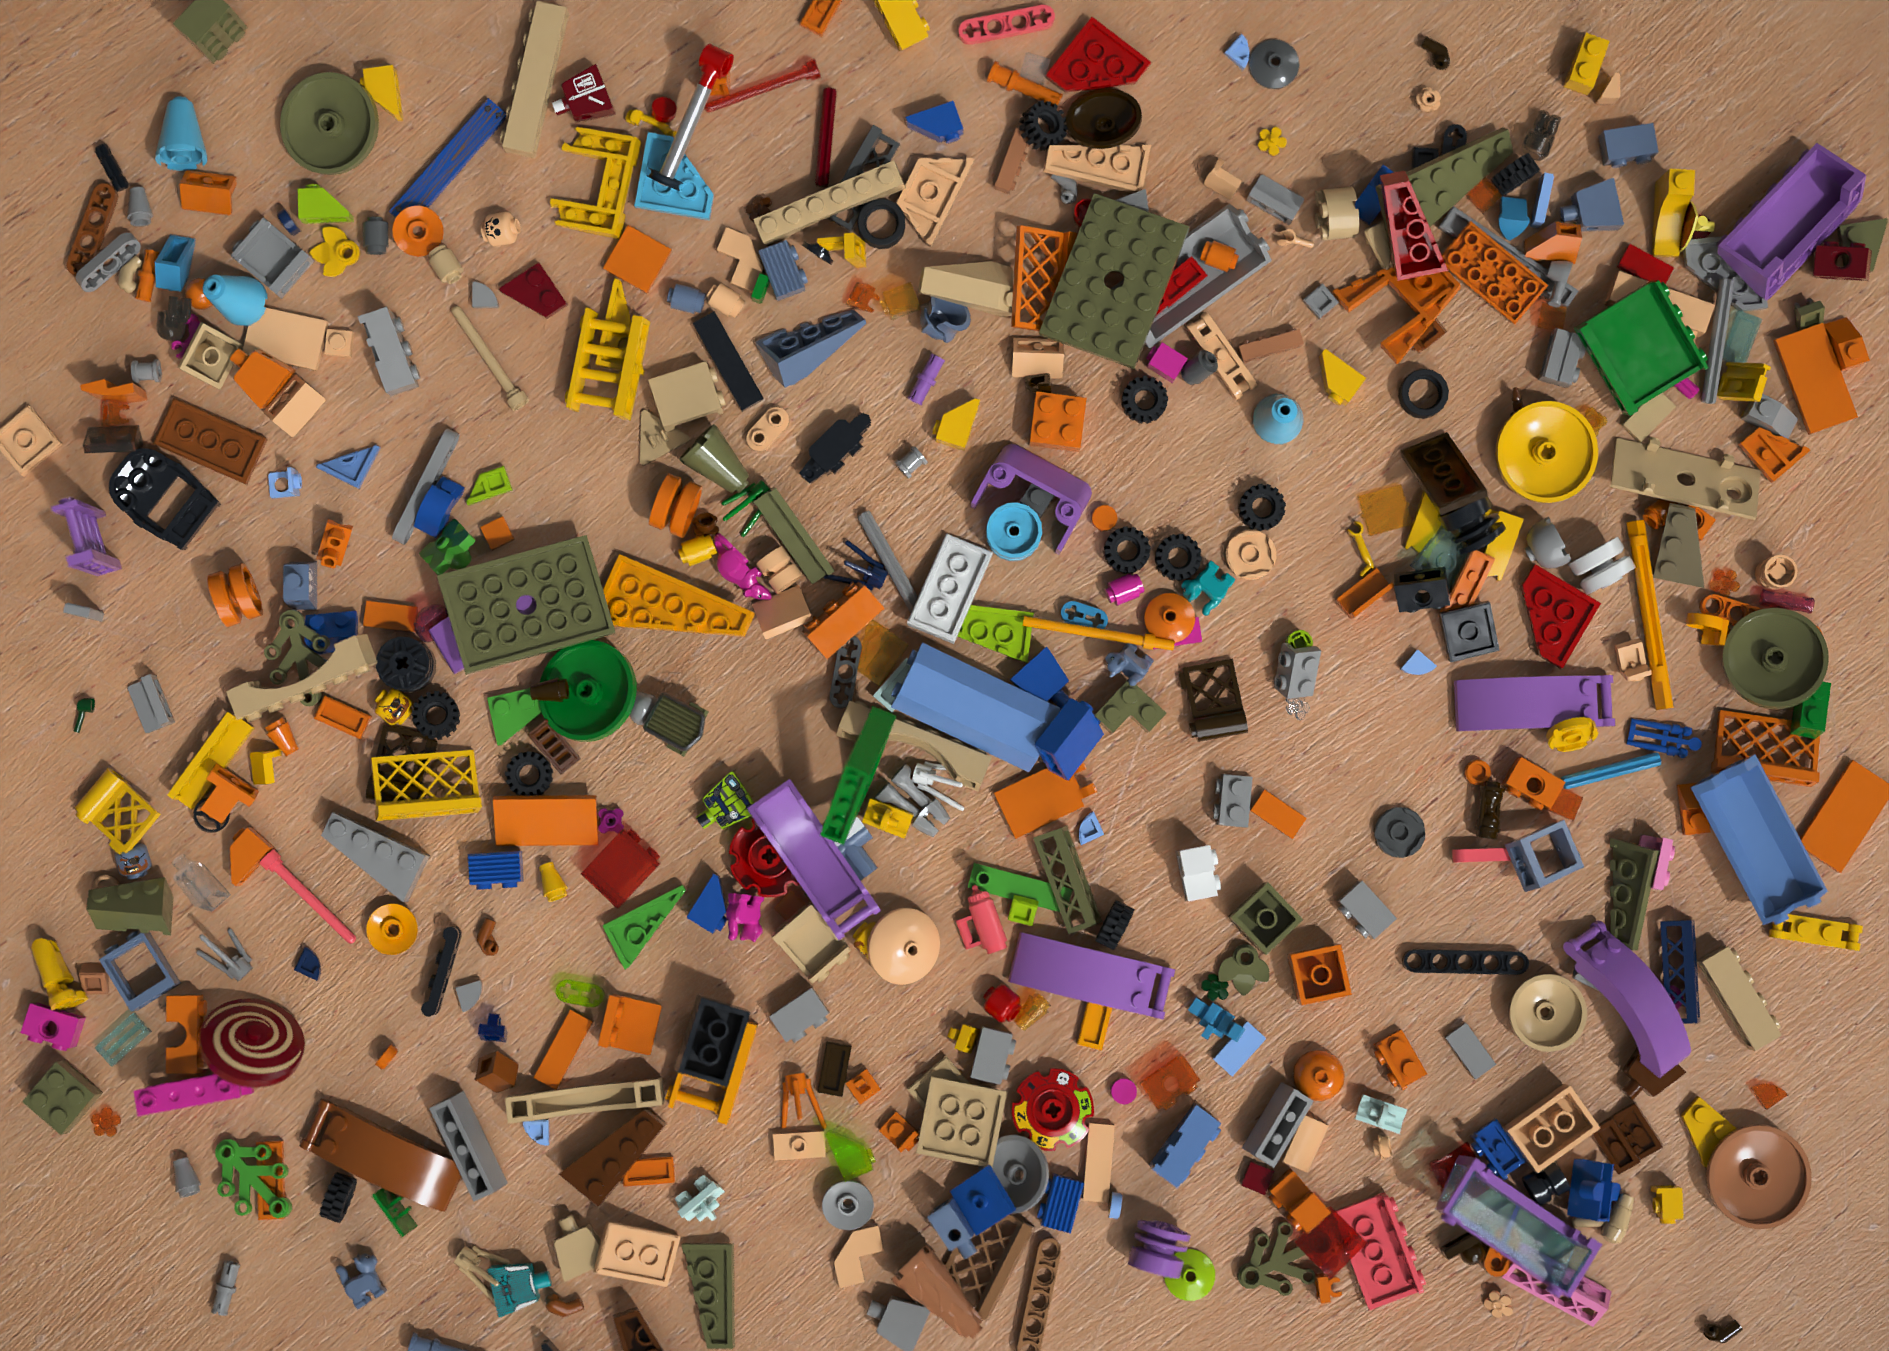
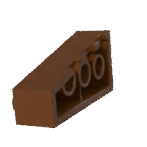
M646 1108L559 1173V1175L599 1207L667 1124Z
M638 1307L613 1315L623 1351H664Z

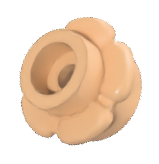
M1426 87L1421 90V93L1417 94L1416 102L1424 112L1435 111L1440 106L1439 100L1441 96L1437 90Z
M1378 1135V1140L1373 1141L1375 1156L1380 1155L1381 1160H1384L1385 1157H1392L1389 1136L1382 1137Z

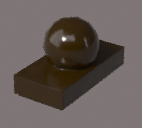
M1484 1223L1478 1225L1486 1233L1493 1235L1489 1226ZM1469 1232L1440 1247L1446 1259L1450 1260L1460 1254L1461 1259L1468 1265L1479 1264L1485 1257V1249L1481 1244V1240Z

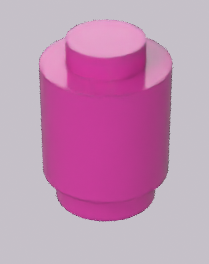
M1127 574L1107 583L1108 588L1105 589L1108 601L1110 603L1114 602L1116 606L1136 599L1144 592V587L1138 574Z

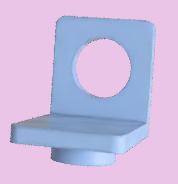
M287 467L286 472L268 474L271 498L300 496L299 489L302 488V478L296 469ZM284 477L288 480L289 488L284 492H279L275 488V482L277 479Z

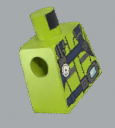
M731 771L703 797L702 800L707 809L697 815L696 819L703 829L716 821L721 829H725L752 817L747 808L753 805L754 801L736 774Z

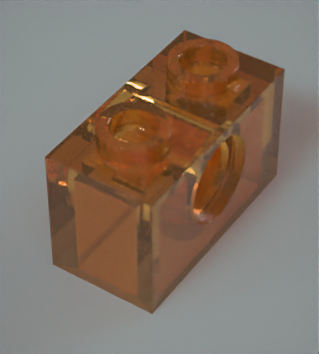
M1179 1054L1139 1083L1158 1110L1162 1107L1164 1110H1167L1177 1103L1176 1097L1182 1093L1188 1095L1198 1088L1196 1083L1201 1080L1185 1057ZM1168 1077H1175L1178 1080L1177 1088L1172 1091L1166 1090L1164 1086L1165 1080Z

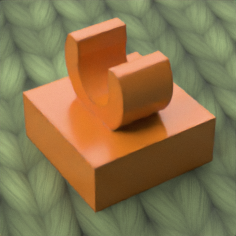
M867 1068L845 1083L859 1104H862L881 1090Z
M1324 1273L1315 1274L1317 1300L1321 1304L1331 1303L1330 1295L1332 1297H1340L1342 1295L1341 1291L1331 1290V1285L1334 1282H1340L1339 1277L1331 1276L1328 1278Z

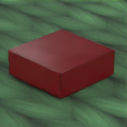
M1250 1161L1240 1185L1265 1195L1275 1171Z

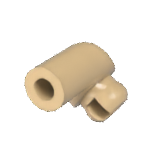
M137 255L121 267L119 272L118 285L126 293L133 292L137 287L133 281V275L143 264V261Z

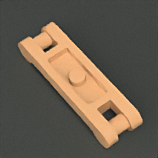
M1207 312L1200 315V319L1196 322H1190L1185 325L1186 330L1200 349L1213 353L1217 358L1218 369L1216 372L1228 387L1234 399L1238 400L1243 396V392L1258 386L1253 376ZM1207 327L1210 333L1203 337L1200 330ZM1240 374L1243 381L1236 384L1233 378Z

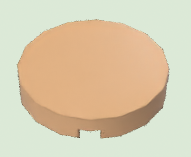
M1244 530L1237 533L1229 541L1226 548V562L1229 569L1237 577L1244 580H1257L1264 577L1273 568L1276 561V548L1273 541L1258 530Z

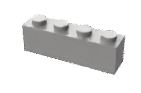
M464 1091L429 1108L473 1201L490 1195L508 1184Z

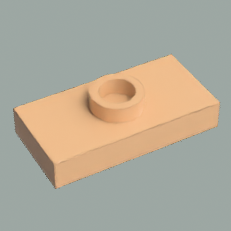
M825 1131L773 1134L774 1160L826 1157Z

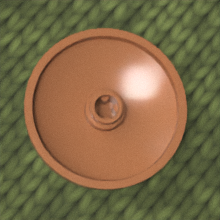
M1747 1125L1731 1131L1718 1142L1708 1161L1706 1179L1708 1191L1714 1204L1727 1218L1747 1228L1770 1229L1788 1222L1802 1209L1810 1193L1812 1174L1805 1151L1792 1136L1780 1129L1767 1125Z

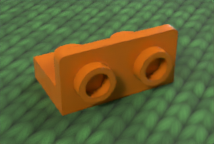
M1402 1029L1374 1044L1377 1049L1374 1051V1054L1381 1065L1385 1064L1390 1071L1386 1075L1394 1088L1398 1086L1399 1089L1404 1090L1411 1083L1427 1075Z

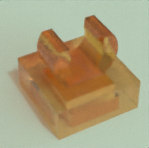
M857 282L845 305L855 310L872 313L874 309L870 308L868 303L870 299L879 301L880 297L874 293L875 288L871 285Z
M118 399L102 401L101 427H114L118 424L128 423L129 419L121 418L119 412L120 410H129L130 406L127 404L119 405Z

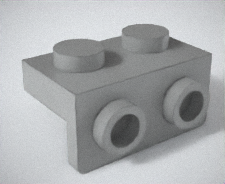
M1282 643L1281 652L1278 656L1277 674L1274 678L1275 689L1286 699L1313 696L1321 650L1317 646L1294 649L1289 643Z

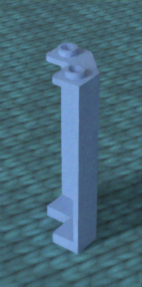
M924 643L920 645L918 651L912 650L907 660V664L910 665L907 675L902 684L896 683L891 693V696L894 697L891 707L1030 772L1040 756L1034 744L1057 716L1060 708Z
M1756 754L1727 766L1726 769L1715 775L1711 774L1691 787L1763 925L1774 922L1775 925L1789 919L1788 914L1795 908L1803 905L1810 908L1821 902L1820 898L1828 890Z

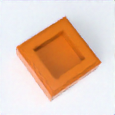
M503 516L480 527L492 551L515 540Z

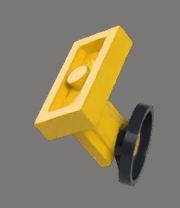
M844 233V236L817 238V243L808 244L804 241L802 244L803 247L830 265L834 261L831 259L828 251L844 250L845 259L856 268L866 267L865 242L855 233Z

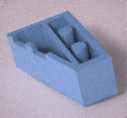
M1194 1103L1152 1159L1149 1166L1178 1189L1180 1184L1189 1176L1190 1169L1194 1163L1198 1162L1205 1154L1206 1150L1204 1148L1208 1142H1213L1219 1135L1221 1123Z

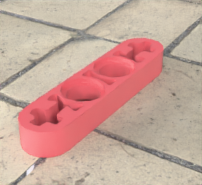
M1038 5L968 19L960 24L959 38L963 43L973 45L1047 30L1054 23L1055 13L1048 5ZM1040 12H1044L1046 16L1050 15L1046 23H1043L1041 19L1033 21L1034 26H1030L1029 14H1033L1032 19L1040 17ZM1016 16H1021L1026 20V25L1021 29H1017L1012 25V19ZM992 21L999 22L1002 26L1001 31L998 33L989 32L987 29L988 24ZM983 23L985 36H981V31L974 32L972 38H969L968 34H963L966 32V27H971L972 30H979V24Z

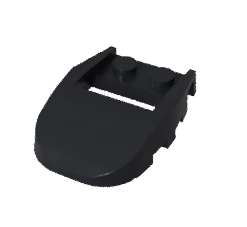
M148 448L137 449L129 453L113 472L109 481V493L113 502L133 520V523L154 534L156 537L176 545L180 550L188 548L187 546L215 509L221 505L185 467L172 461L165 455ZM180 477L196 490L167 528L163 529L148 516L175 480Z

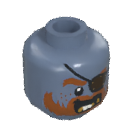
M137 843L127 853H114L120 875L127 876L128 879L147 875V870L152 866L145 844Z

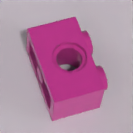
M39 1002L30 1003L20 1033L28 1035L27 1040L43 1043L44 1040L52 1043V1048L67 1051V1048L77 1047L86 1017L64 1010H52L50 1006ZM50 1021L55 1022L57 1025V1031L54 1035L48 1030Z

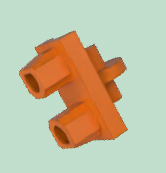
M328 519L316 558L321 561L322 566L334 569L336 565H342L352 532V525H341Z

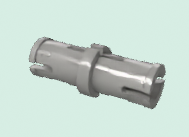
M224 1261L220 1282L216 1283L215 1287L217 1293L213 1308L211 1309L212 1313L216 1314L218 1312V1315H228L232 1294L236 1292L235 1282L241 1264H233V1261Z

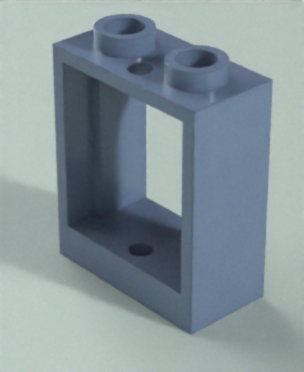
M1565 820L1546 825L1505 844L1524 892L1541 888L1584 867ZM1550 834L1564 868L1544 877L1530 842Z
M140 930L127 936V942L120 947L118 944H115L104 951L105 956L99 959L131 1012L140 1010L181 984L151 933H141ZM145 943L166 978L136 996L115 960L140 944Z

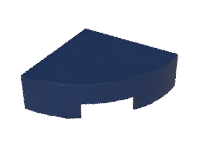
M305 947L294 970L319 981L321 963L316 953L309 947Z

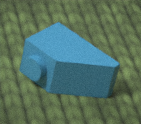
M176 235L169 236L155 261L157 288L169 291H182L189 278L195 239Z

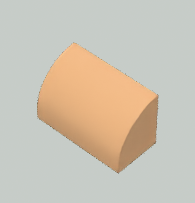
M1305 1115L1280 1160L1308 1173L1329 1125Z

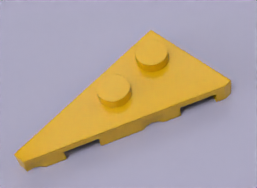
M614 278L605 320L629 324L632 321L622 282ZM603 330L599 345L624 349V347H627L629 337L627 334ZM597 355L595 365L622 371L624 362L620 358ZM643 364L640 372V375L644 376Z

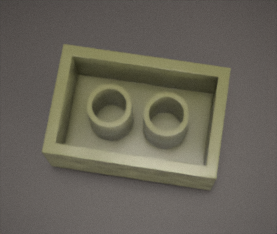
M194 0L173 23L184 37L213 64L226 56L228 48L234 42L240 41L245 35V30L248 28L224 0Z

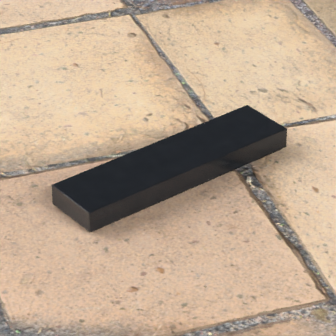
M715 311L694 322L693 325L741 411L743 412L763 401L762 394Z

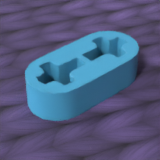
M1070 601L1064 604L1061 609V618L1065 623L1093 627V622L1086 620L1085 617L1086 615L1094 617L1096 614H1099L1103 625L1098 624L1097 628L1105 629L1108 624L1106 613L1098 608ZM1075 606L1076 612L1083 614V618L1074 616L1073 620H1070L1065 610Z

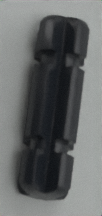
M107 144L97 146L95 153L98 159L101 160V164L109 179L112 180L115 190L119 192L128 188V181L125 176H122L123 172L115 157L111 155L109 146Z

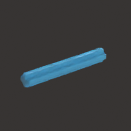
M1651 753L1561 777V780L1566 782L1563 786L1564 789H1570L1660 766L1661 758L1659 753Z

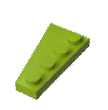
M971 605L957 637L1028 663L1032 627L1022 626L1024 616L1033 617L1034 613Z

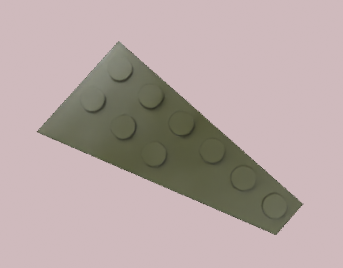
M1502 127L1406 172L1429 227L1513 153L1509 129ZM1380 184L1376 186V191L1389 242L1382 189Z

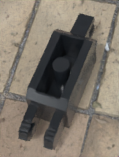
M860 414L850 423L846 420L838 419L809 447L810 459L800 471V475L806 482L811 485L825 474L827 476L831 473L837 474L845 466L843 461L849 455L854 457L863 448L861 443L864 442L862 435L872 424L869 415Z

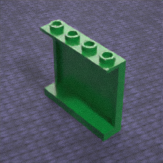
M1659 280L1649 281L1574 327L1576 334L1623 415H1633L1638 412L1637 408L1700 369L1706 370L1709 368L1705 362L1708 360L1702 348H1697L1693 341L1695 339L1693 331L1688 325H1684L1681 320L1683 314L1676 304H1672L1668 297L1670 295L1668 287L1664 282L1660 283Z

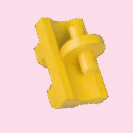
M870 798L862 823L905 839L914 814Z

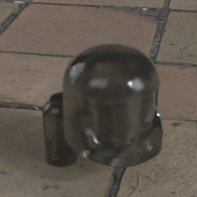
M1544 110L1539 111L1533 128L1528 129L1522 144L1524 155L1529 153L1535 161L1544 160L1549 155L1555 140L1554 136L1561 121L1560 116L1554 114L1550 116V113Z
M169 296L168 310L158 311L156 329L162 339L177 341L184 337L186 323L191 318L192 299H180V297Z

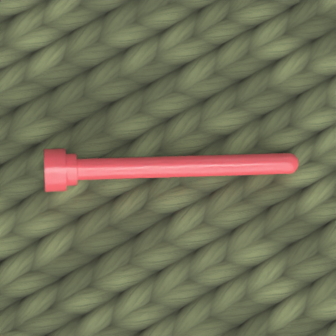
M275 849L270 851L259 864L266 871L270 870L272 873L275 871L346 942L352 944L356 941V936L282 865L283 861L280 859L282 856Z

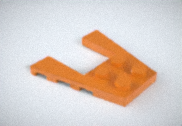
M1384 268L1377 271L1374 276L1364 280L1362 278L1351 282L1350 286L1341 290L1339 288L1333 290V296L1349 313L1388 284L1417 314L1415 318L1380 342L1381 348L1398 364L1460 290V283L1448 271L1398 281L1393 268L1388 270Z

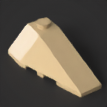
M993 261L922 267L918 293L1000 317L1012 316L1014 271L1012 267Z

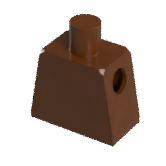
M1637 1047L1622 1070L1631 1080L1621 1090L1631 1100H1634L1642 1090L1648 1096L1655 1097L1682 1077L1686 1071L1677 1064L1659 1078L1640 1062L1641 1056Z

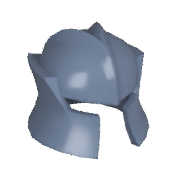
M932 296L929 302L920 305L922 310L920 315L921 332L933 339L943 340L945 343H948L954 339L957 331L966 330L970 325L971 317L966 306Z

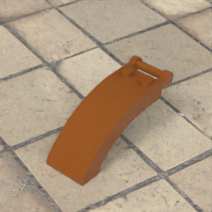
M320 1099L318 1104L319 1110L306 1138L301 1140L299 1145L301 1148L385 1190L430 1208L446 1212L462 1177L452 1156L400 1136L326 1099ZM328 1112H331L333 1115L318 1145L315 1141Z

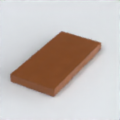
M173 398L153 444L247 485L268 439Z

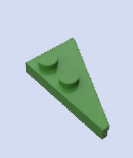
M684 885L603 925L624 970L630 967L685 893Z

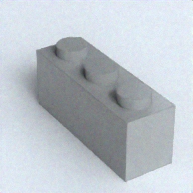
M1281 1082L1242 1149L1268 1165L1275 1167L1314 1101Z

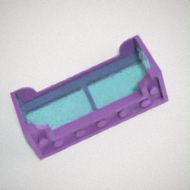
M1459 1155L1435 1210L1442 1214L1440 1218L1451 1226H1454L1456 1223L1547 1285L1546 1291L1557 1298H1560L1561 1295L1570 1298L1602 1244L1592 1237L1587 1239L1579 1230L1571 1228L1492 1174L1493 1171L1485 1168L1486 1165L1478 1159Z

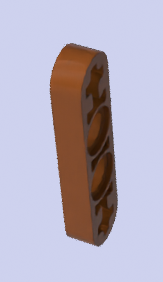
M101 183L94 188L66 264L67 270L75 277L77 269L74 267V264L80 263L82 259V264L86 265L99 253L118 202V192L107 183ZM108 190V193L111 194L110 199L105 198L103 202V198L100 197L101 192L106 193ZM103 203V206L107 208V210L104 211L100 207H95L96 204H99L101 206ZM97 212L102 213V223L97 226L92 225L90 221L91 216ZM87 236H92L95 241L90 249L82 247V240ZM79 250L86 255H90L89 258L78 254Z

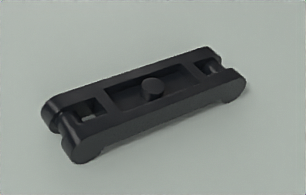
M457 926L447 927L443 931V938L446 942L444 949H440L436 957L435 964L439 965L436 975L432 974L429 981L428 989H431L429 1000L421 1006V1012L427 1017L438 1014L442 1006L462 937V931Z

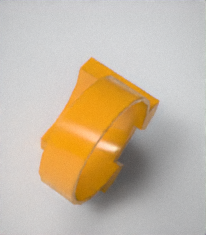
M1687 613L1685 625L1703 630L1701 640L1703 645L1724 646L1726 638L1731 631L1728 628L1729 620L1713 615Z

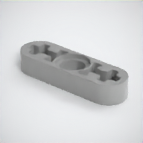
M131 233L119 235L77 272L76 282L86 292L95 291L139 253L141 248L139 241ZM113 258L110 265L103 266L106 260Z

